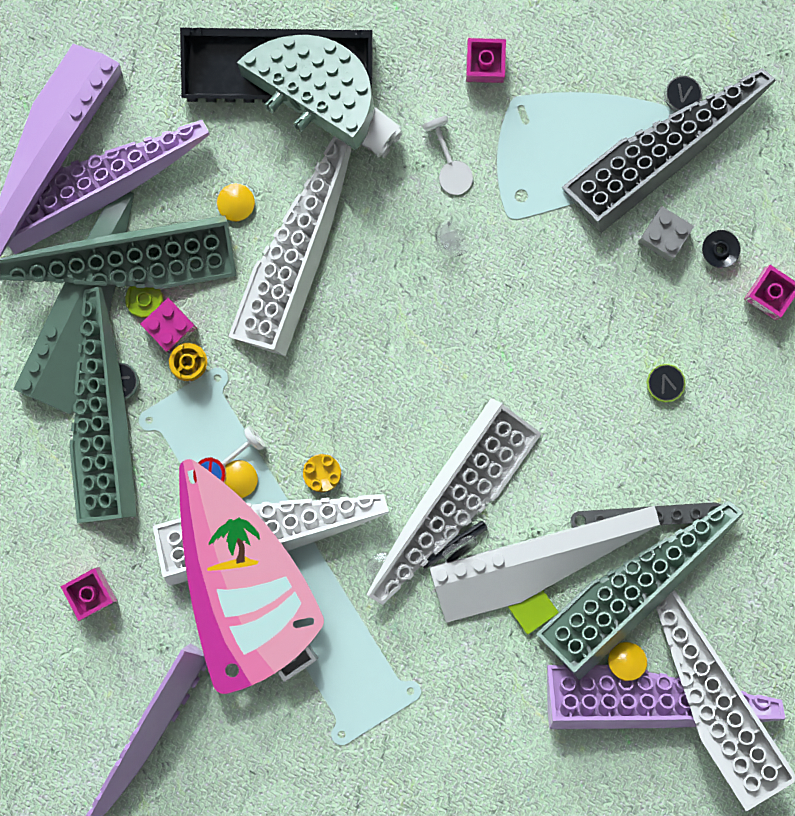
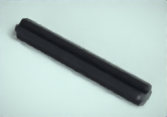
M480 521L452 539L436 555L432 553L427 558L429 562L423 568H428L486 531L488 528L485 522Z

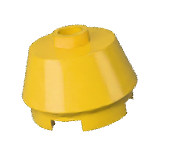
M184 343L172 351L169 358V367L173 375L178 379L193 381L201 377L205 372L207 356L198 345Z

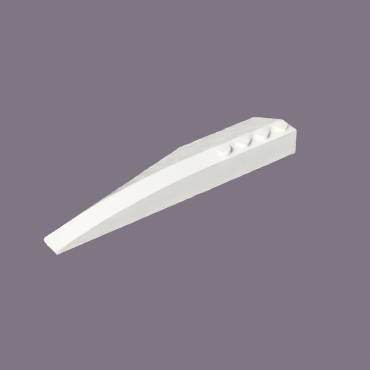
M335 136L326 148L324 158L315 166L314 169L316 171L311 179H307L304 184L305 189L302 194H298L285 215L283 225L274 233L273 236L275 238L270 246H266L263 251L265 254L261 261H257L228 336L229 338L286 356L327 242L350 157L351 147Z
M491 398L415 509L388 554L367 595L382 605L401 588L400 585L407 579L410 580L416 570L421 566L424 567L429 562L427 558L432 553L436 555L459 534V530L464 525L467 526L478 512L481 513L491 500L494 501L500 495L542 433L502 403Z
M384 494L358 496V498L341 497L340 499L331 500L329 498H321V500L316 501L305 499L280 501L279 503L262 502V504L254 505L247 503L265 522L287 551L335 535L389 513ZM181 518L153 526L164 580L168 586L188 581L183 550Z
M655 506L431 566L430 571L446 623L523 602L660 525Z
M673 590L656 607L701 741L744 809L748 811L795 783V774L680 597Z

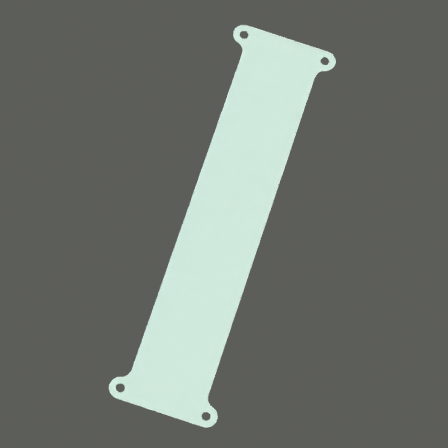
M213 368L198 379L148 408L139 417V424L144 430H157L162 433L180 464L186 459H192L198 463L200 460L208 457L219 459L222 462L248 441L244 434L245 429L223 395V388L228 381V375L222 368ZM216 374H219L221 376V380L219 382H216L214 380V376ZM149 416L153 418L151 424H147L145 421ZM252 444L231 460L246 461L256 470L258 476L257 486L249 496L242 498L246 503L254 505L262 504V502L279 503L280 501H288L258 450ZM194 470L187 471L192 484H195L193 479ZM312 542L287 551L307 582L324 618L323 627L309 644L318 659L306 667V670L335 715L336 724L331 731L332 740L338 745H345L416 701L421 695V688L415 681H401L398 679L319 549ZM310 617L296 620L293 622V626H298V628L314 624V619ZM408 688L414 689L413 695L407 694ZM339 731L345 732L344 738L338 737Z

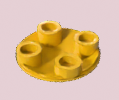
M230 184L220 191L217 198V207L222 216L225 215L226 219L239 222L246 219L252 213L255 207V199L253 193L246 186Z
M315 455L305 463L303 478L310 489L316 492H328L339 483L341 468L339 463L330 455Z
M242 460L231 461L225 465L226 479L224 483L240 498L249 496L256 489L258 476L254 467Z
M623 642L611 650L608 656V663L616 677L622 681H632L641 677L645 672L647 658L644 651L638 645L631 642Z

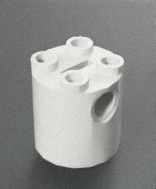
M374 106L373 120L370 123L369 132L361 145L372 151L377 157L382 156L385 158L391 150L389 148L393 142L397 143L401 138V126L393 122Z

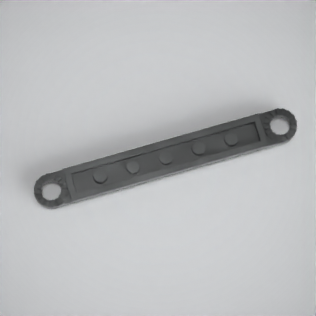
M710 502L655 506L660 525L686 524L704 518L708 515L711 507H719L721 504ZM648 507L577 511L572 514L570 523L573 528L578 527L575 524V518L578 515L584 516L586 520L585 525Z

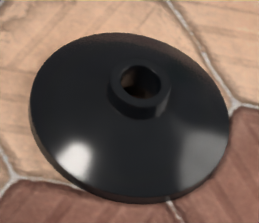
M716 230L710 233L703 241V257L714 267H729L737 261L740 255V243L737 237L729 231ZM717 247H721L723 252L718 253Z

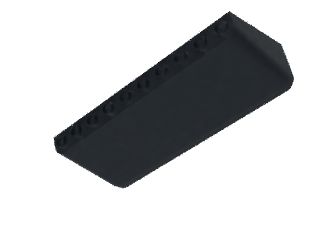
M180 27L181 98H187V102H198V98H205L206 102H217V99H224V102H236V99H243V103H255V99H262V103H266L272 95L244 78L240 73L237 62L248 52L268 41L293 35L319 36L335 41L349 49L363 64L372 89L373 30Z

